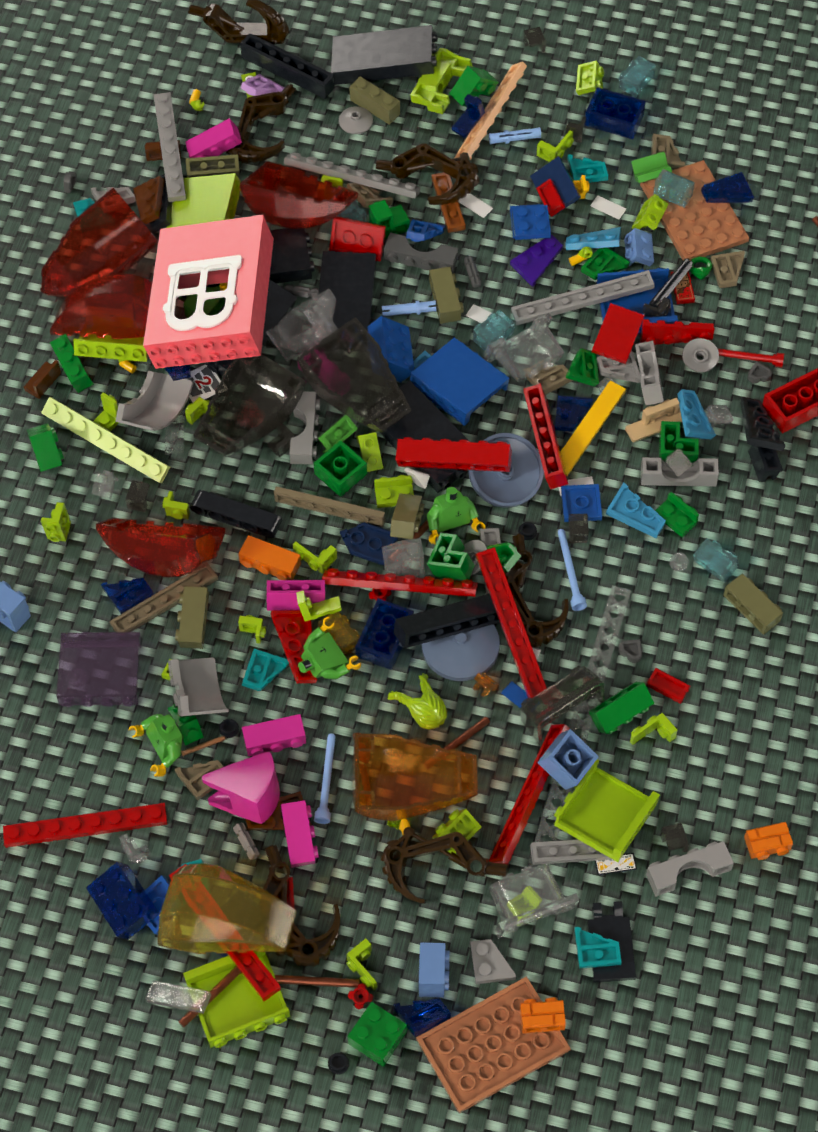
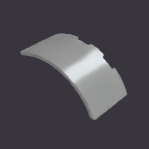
M148 371L145 382L139 391L140 396L126 403H119L115 422L151 431L167 427L179 416L185 407L193 387V381Z
M215 658L173 659L168 661L170 683L175 685L176 689L173 699L175 706H178V714L180 716L229 712L221 696Z

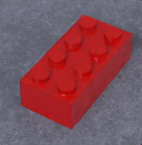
M818 368L764 395L762 404L782 434L818 416Z

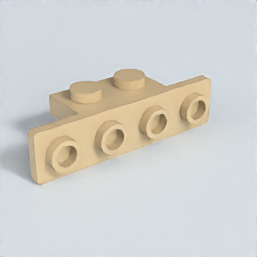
M677 398L667 399L661 404L649 406L643 410L642 420L625 427L631 441L636 442L659 433L661 421L680 422V425L683 424L680 403Z

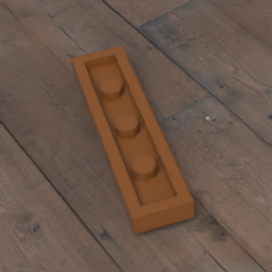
M444 172L432 174L431 179L437 196L446 193L452 188L453 184L450 175ZM458 201L440 205L448 233L465 230L466 225Z

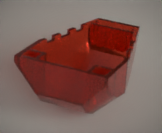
M269 161L243 180L239 187L246 204L255 215H264L266 222L290 229H304L322 225L334 219L358 198V193L342 186L336 188L332 186L330 181L326 180L323 183L318 181L317 176L310 175L308 177L302 170Z
M134 274L107 275L87 281L73 290L63 301L51 325L50 334L64 335L66 333L67 336H72L73 333H80V337L96 334L97 338L111 335L112 339L144 337L152 282Z
M110 518L96 523V530L116 556L138 570L161 577H181L208 566L217 557L225 535V528L188 523H183V527L174 526V522H165L164 526L154 525L155 521L137 524V520Z

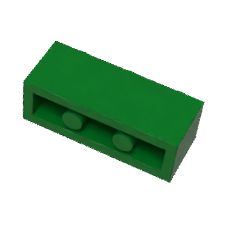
M66 333L51 341L50 344L75 390L79 393L94 385L80 357L74 356V345Z
M636 681L588 712L598 732L611 734L618 729L619 725L631 722L635 715L647 712L650 709L649 707L654 704V701L645 683Z

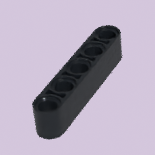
M204 490L197 491L190 505V510L198 515L268 538L276 536L282 523V518L274 513Z

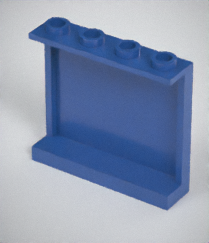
M669 268L649 270L654 282V289L600 303L602 322L610 303L645 315L644 319H648L650 323L664 320L665 324H674L675 321H678L677 315L674 313L671 293L658 310H653L649 307L650 301L668 280ZM647 270L599 273L597 284ZM641 324V327H640V329H639L638 334H641L642 324Z
M453 338L412 371L410 381L429 400L465 426L469 422L470 414L501 388L505 391L507 390L509 377L496 369L490 362L480 357L476 352L469 349L463 342Z

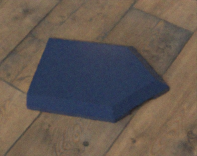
M366 522L360 523L349 530L340 531V535L351 555L383 566H387L389 557L392 555L399 539L398 537H390V530Z

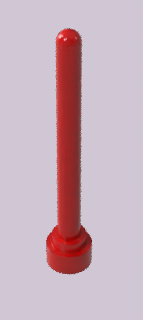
M718 349L719 356L769 362L779 368L783 366L784 353H777L772 356Z

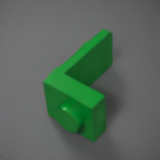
M175 704L167 708L182 734V740L185 745L203 738L195 715L180 716L178 714V706H175Z

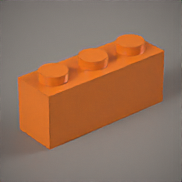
M249 535L238 553L239 561L243 566L258 569L263 574H271L279 580H293L301 565L300 554Z

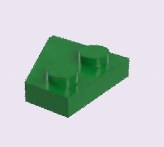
M599 248L581 267V272L593 280H597L599 273L621 271L628 268L630 262L608 248Z
M582 348L577 351L566 374V378L593 387L597 386L599 378L596 354Z

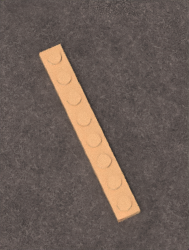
M523 61L510 67L454 158H458L461 153L466 152L469 155V159H472V154L479 148L480 141L487 135V130L495 122V117L502 111V106L509 99L511 91L516 88V83L524 75L523 72L527 65Z

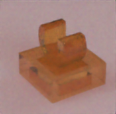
M478 673L474 678L478 683L474 685L473 690L477 691L482 686L484 691L481 696L485 697L489 694V691H495L500 684L485 673Z

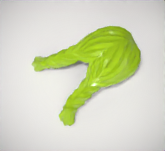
M422 673V675H419L420 687L423 693L421 698H412L401 692L391 691L388 694V700L395 699L406 705L416 723L421 728L430 730L444 724L447 718V709L443 700L429 685L428 675Z

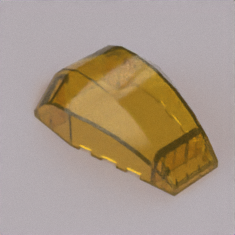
M204 863L189 864L179 869L171 878L160 912L158 946L197 954H206V952L225 953V951L243 953L253 950L258 952L286 951L297 912L271 893L225 868Z

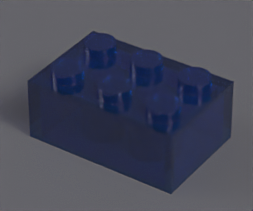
M597 87L586 110L585 126L633 140L644 116L646 101Z
M378 598L355 646L356 656L359 659L392 670L403 647L394 635L395 621L398 618L414 614V611Z
M116 862L86 887L110 927L119 938L129 940L159 915L158 910L127 864Z

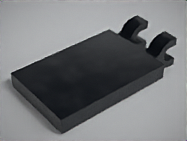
M622 901L613 902V915H602L601 903H593V919H588L587 921L588 932L596 933L605 939L619 942L622 962L621 965L592 967L594 983L636 980L629 917H623Z

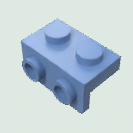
M634 228L624 238L626 260L630 262L629 266L635 261L651 266L654 263L652 234Z

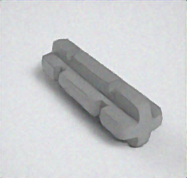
M242 822L237 823L233 830L236 835H239L238 839L244 851H247L246 854L250 860L257 859L260 853L257 847L254 848L256 845L249 832H246L245 824Z

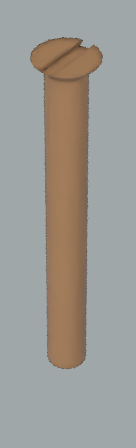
M220 736L213 740L207 741L200 745L181 751V754L184 757L187 754L198 751L200 749L211 746L226 739L225 737Z

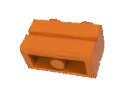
M786 822L746 830L744 836L751 859L764 860L769 855L776 853L778 856L789 853L793 845Z
M551 997L545 999V1002L528 999L524 1003H520L522 1033L565 1030L566 1021L563 1000Z

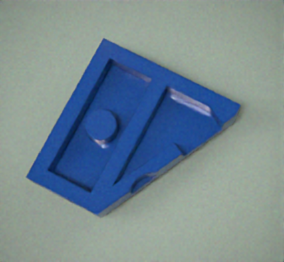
M412 219L406 238L414 242L425 241L444 233L445 225Z

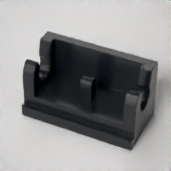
M751 446L748 450L759 482H764L768 476H771V479L774 480L783 471L776 450Z

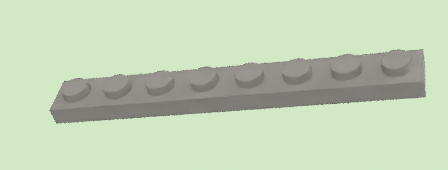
M171 93L153 94L168 201L186 200Z
M295 152L288 154L284 158V164L341 178L345 181L414 199L420 194L421 187H417L414 183L408 182L405 184L395 178L386 179L380 174H367L364 170H352L349 166H337L330 161L321 162L315 157L306 158Z
M647 270L511 307V312L517 326L654 289V282L650 271Z

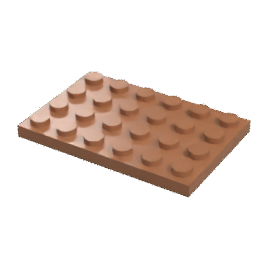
M704 160L672 170V174L640 183L648 199L656 194L668 203L660 221L682 260L686 258L692 260L699 256L705 257L749 242V236Z
M527 976L416 1037L418 1044L458 1113L467 1110L570 1051L571 1048L560 1031L522 1033L520 1003H524L528 999H536L537 1002H542Z

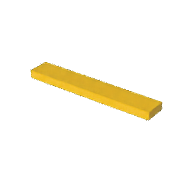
M610 380L563 447L561 456L566 476L569 475L625 394L626 388Z

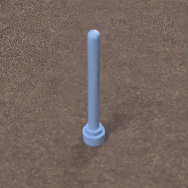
M559 529L558 537L573 595L570 601L571 607L574 611H581L587 607L586 599L579 591L565 530Z
M330 733L327 737L320 807L317 808L314 815V821L319 824H328L331 818L328 800L335 746V735L333 733Z

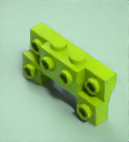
M439 48L437 54H435L437 66H434V74L422 75L418 79L417 85L411 92L410 97L413 103L427 106L428 111L443 114L450 104L449 95L442 94L453 76L460 77L467 66H473L471 59L458 56L448 49Z

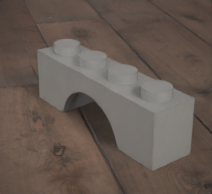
M649 341L635 344L645 405L664 402L654 342Z
M294 391V417L302 420L306 427L301 434L290 440V464L313 465V457H317V446H314V441L318 442V430H315V426H319V415H316V410H320V399H317L316 392Z
M642 457L641 485L715 487L717 485L719 476L718 459L699 458L696 462L689 465L674 466L665 463L662 458Z
M724 841L720 843L712 842L706 848L700 850L695 848L688 851L685 855H674L668 861L652 863L647 869L646 876L656 897L674 891L677 876L686 869L699 868L714 877L731 871L734 862Z

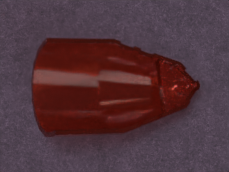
M112 188L70 224V229L61 238V243L52 252L41 270L42 286L40 290L47 296L68 298L117 279L153 250L159 241L118 192Z

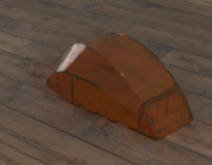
M355 733L353 804L355 812L365 817L396 821L443 809L478 795L477 755L454 749H443L434 744L432 746L420 743L419 740L404 739L396 734Z

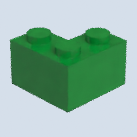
M467 66L449 94L461 106L471 108L477 102L480 94L490 96L495 91L499 82L486 70Z
M382 200L368 206L369 223L386 226L384 240L388 239L390 233L400 235L407 232L410 226V219L401 205L389 208L386 201Z
M661 421L659 458H662L667 464L685 466L696 462L699 455V439L680 438V422Z
M46 423L27 429L40 471L61 466V459H64L61 448L57 449L55 442H58V437L54 427L50 428L49 424Z
M440 533L427 562L435 577L452 578L461 581L469 580L475 565L468 553L464 552L465 547L458 535Z

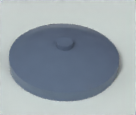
M499 433L484 439L483 441L489 443L502 441L510 444L512 449L510 472L468 470L469 479L475 492L487 503L502 508L517 507L529 501L539 490L544 475L538 450L527 439L516 434Z
M492 624L423 643L422 653L427 665L441 677L454 681H468L484 675L492 668L499 654L500 640L497 629Z

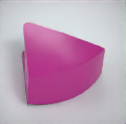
M270 751L230 764L202 776L204 784L218 790V792L208 798V803L211 806L259 824H263L277 807L280 797V785Z

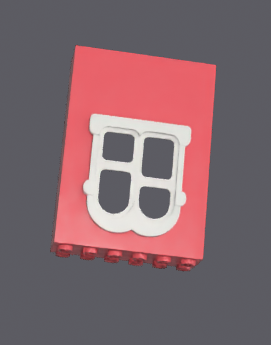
M264 215L160 229L143 343L155 369L261 356L274 241ZM228 282L227 289L224 291L206 292L207 285ZM197 294L195 313L187 319L176 318V299L179 296ZM226 298L225 307L219 314L209 316L204 313V302L206 300Z

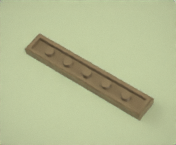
M277 486L274 490L275 501L354 521L366 522L380 527H384L385 512Z
M206 563L109 621L110 625L119 638H122L179 604L180 593L184 592V586L207 587L217 581L218 576L210 565Z

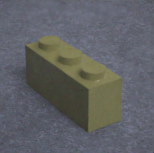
M359 77L349 87L350 101L367 109L371 114L390 125L400 115V101L364 78Z
M238 154L186 158L187 178L236 173L239 178Z
M450 267L429 270V282L433 298L436 301L435 306L440 324L460 321L461 313H464L463 303L459 302L458 299L460 298L459 288L455 287L457 283L455 273L451 272Z
M399 494L391 520L390 537L413 540L414 534L419 531V525L424 514L425 504L422 503V496Z
M743 573L725 587L723 596L763 635L781 621L783 615L781 608L769 600L767 594L762 590L760 591L754 582Z
M184 586V592L180 593L179 602L182 604V610L178 611L177 616L180 628L176 629L175 640L178 641L180 648H204L209 601L207 587Z

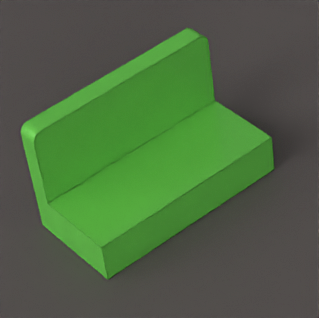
M659 152L631 161L635 181L638 183L672 174L665 152Z
M347 414L342 416L318 437L325 447L322 451L324 454L340 440L342 442L345 441L358 429Z

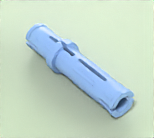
M540 127L489 133L490 144L503 142L509 144L511 141L541 138Z
M418 300L416 303L382 305V311L390 310L389 312H382L385 317L436 312V307H428L436 305V301L419 302Z

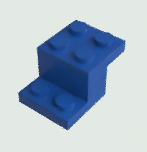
M547 205L510 206L512 236L515 240L551 238Z

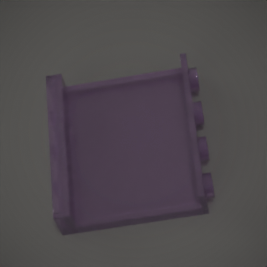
M140 632L61 633L56 694L59 705L65 707L73 705L86 707L102 705L109 707L112 705L132 706L138 704L139 650L142 645Z

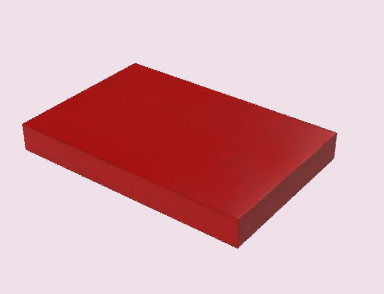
M334 216L329 251L376 254V261H381L386 226Z
M610 303L592 352L626 364L645 315Z

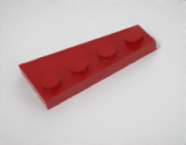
M643 319L640 343L653 341L654 345H669L672 343H688L698 338L713 340L714 324L691 322L689 325H684L680 321H675L674 324H665L664 320L650 323L648 319Z
M272 610L270 615L296 683H316L317 678L313 676L310 670L302 673L298 667L299 662L303 661L301 658L304 652L303 646L308 636L312 633L311 620L304 621L300 610Z

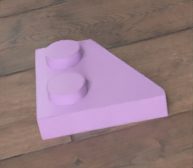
M261 74L242 82L241 89L251 96L282 92L285 88Z

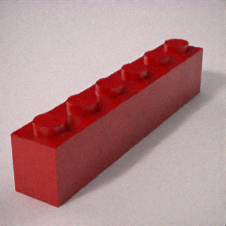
M540 383L524 388L523 391L547 483L550 489L567 485L569 483L542 385Z
M404 437L403 439H398L395 460L398 467L510 472L512 449L510 444L502 441L497 443L478 441V443L468 440L454 442L449 439L433 441L430 438L415 440L411 437Z

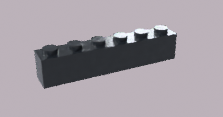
M251 33L240 43L241 58L324 99L335 88L334 74Z
M489 593L398 618L395 621L394 635L405 649L496 624L500 620Z

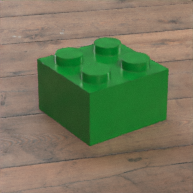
M340 440L314 462V474L341 497L367 475V462Z
M371 1002L347 1036L348 1044L384 1067L406 1035L407 1024Z

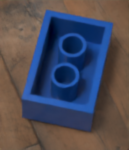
M380 316L367 326L373 372L401 383L415 370L409 327Z

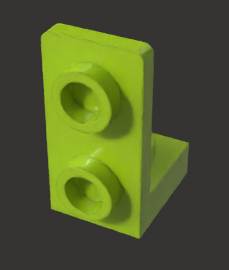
M569 130L556 147L541 140L537 144V156L548 162H551L558 156L562 158L565 150L570 148L574 142L573 131Z
M103 392L100 396L104 411L93 422L111 432L119 424V422H115L118 410L117 400L112 395L108 396Z
M376 432L356 436L362 459L367 462V472L383 469Z
M293 543V552L300 554L301 560L303 559L307 562L311 569L314 571L318 570L322 574L337 559V549L332 545L322 550L319 556L316 557L299 543Z
M304 590L296 592L298 606L304 621L315 620L318 617L334 614L342 610L339 596L312 604L310 597H306Z
M661 713L658 716L654 715L649 718L647 724L643 727H636L631 732L630 743L634 745L656 728L662 738H666L671 742L676 738L678 730Z
M365 938L347 953L348 962L346 964L352 972H358L361 976V982L367 988L371 987L374 991L377 989L376 980L359 962L360 960L362 962L371 955V943Z

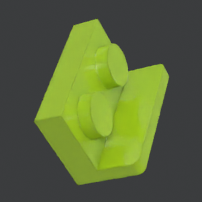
M597 60L578 65L576 92L578 95L595 92L597 97H601L604 69L602 66L600 67Z
M656 194L651 196L644 202L631 228L641 229L648 226L655 230L668 203Z
M400 475L392 478L381 477L374 480L377 508L396 506L400 493L414 495L411 475Z
M57 502L55 509H52L51 518H41V524L47 539L53 542L66 541L71 525L65 504Z
M456 809L449 815L450 820L446 824L442 823L435 829L436 834L432 838L459 832L464 834L469 840L482 826L467 809ZM454 849L448 851L449 853H451V852L456 853V851H455Z

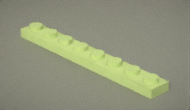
M48 398L41 412L43 415L153 480L163 483L170 466L56 399Z

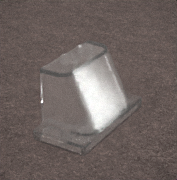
M330 289L325 290L292 308L275 326L266 331L286 362L340 333L333 322L336 307L334 294Z
M547 313L534 320L529 329L506 341L502 337L489 344L482 358L487 362H492L496 359L517 382H520L528 377L530 379L535 377L542 369H550L554 366L555 362L562 358L565 352L548 328L553 318Z
M547 864L534 868L532 865L521 869V873L516 875L513 872L509 873L506 877L502 876V880L493 883L489 887L502 922H499L495 929L498 938L517 931L520 926L552 914L557 916L570 911L579 902L577 893L564 897Z

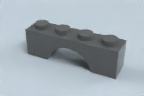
M390 233L384 248V260L424 270L450 267L453 273L458 260V248L441 244L433 251L421 252L409 245L406 236Z

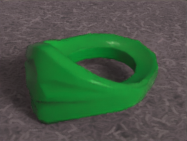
M701 256L692 259L693 263L690 272L698 279H704L711 272V261ZM697 262H703L707 267L694 268L693 265Z

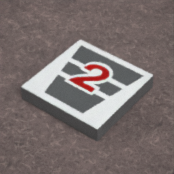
M203 365L180 376V378L193 381V387L188 398L192 404L199 397L205 401H210L227 392L217 374L212 372L207 365Z

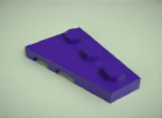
M551 234V238H544L510 260V265L533 287L537 279L543 275L547 266L561 252L563 245Z

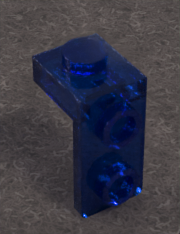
M469 94L464 98L467 109L451 128L453 132L464 138L485 113L482 100L477 96L473 97Z

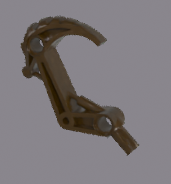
M247 0L246 6L258 11L266 23H237L217 4H210L206 8L195 5L189 6L188 14L203 17L204 23L228 43L242 42L251 33L273 45L283 44L286 36L289 34V27L285 19L275 9L259 0Z
M288 84L282 92H273L245 99L239 126H237L242 143L226 151V154H238V162L257 163L277 155L285 148V142L282 140L271 147H257L247 142L255 120L266 116L281 115L286 111L288 99L296 91L293 84Z
M425 143L398 155L392 161L376 160V169L391 171L399 179H404L415 171L426 169L428 166L455 178L456 181L449 191L439 196H429V205H443L458 201L460 198L466 197V194H470L480 181L478 167L470 162L468 153H461L460 157L451 159Z
M517 534L512 536L513 545L517 548V552L521 557L510 571L504 574L530 644L534 648H538L542 643L547 645L553 641V638L558 637L560 631L564 628L568 616L569 602L568 599L563 600L561 615L555 620L548 622L534 620L520 593L526 571L532 562V555L525 549L524 536ZM529 630L534 631L536 635H532Z
M407 827L404 829V835L400 839L387 843L388 845L380 857V860L385 863V867L382 868L383 874L388 876L387 881L390 885L393 884V889L401 893L405 898L426 904V900L415 896L406 884L405 867L407 859L441 852L448 856L449 860L467 869L470 874L477 877H486L487 874L506 877L508 872V864L488 862V859L484 858L476 850L468 838L459 832L426 840L415 834L413 828ZM413 837L421 841V843L410 846ZM454 849L457 854L454 852L449 853L448 851ZM399 850L401 858L398 861H394L393 853ZM480 861L482 864L481 870L474 872L473 864Z
M270 845L265 848L271 867H269L267 881L259 896L257 908L279 931V944L275 949L276 955L279 957L289 956L298 966L312 965L315 967L319 965L321 958L326 960L330 956V950L335 949L336 941L339 939L341 923L338 904L333 905L332 908L334 921L331 928L322 936L306 939L284 912V905L287 903V882L290 868L286 862H282L277 845ZM282 871L285 877L279 878L275 875V872ZM283 936H284L291 944L284 945V944H283ZM310 948L313 954L305 955L302 949Z

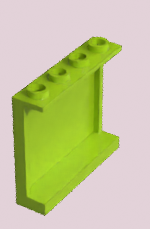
M236 173L183 178L186 200L172 202L171 224L166 228L234 219L242 183Z
M87 307V320L79 339H73L74 356L147 362L149 356L143 343L148 312Z
M597 759L577 786H574V792L567 794L564 806H559L556 810L554 826L614 861L619 862L656 807L660 794L654 791L650 796L643 794L597 767L599 760Z
M263 942L251 946V949L275 978ZM229 956L183 973L194 1005L236 967ZM240 973L198 1016L210 1048H220L225 1046L230 1040H240L245 1038L250 1032H261L268 1025L285 1022L290 1017V1012L281 991L263 1001L244 975Z

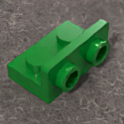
M672 492L668 494L667 500L655 510L666 520L665 524L681 537H684L697 524L699 518L695 508L688 506L680 496Z
M509 542L489 545L487 549L495 547L504 573L509 572L521 557L517 552V548Z

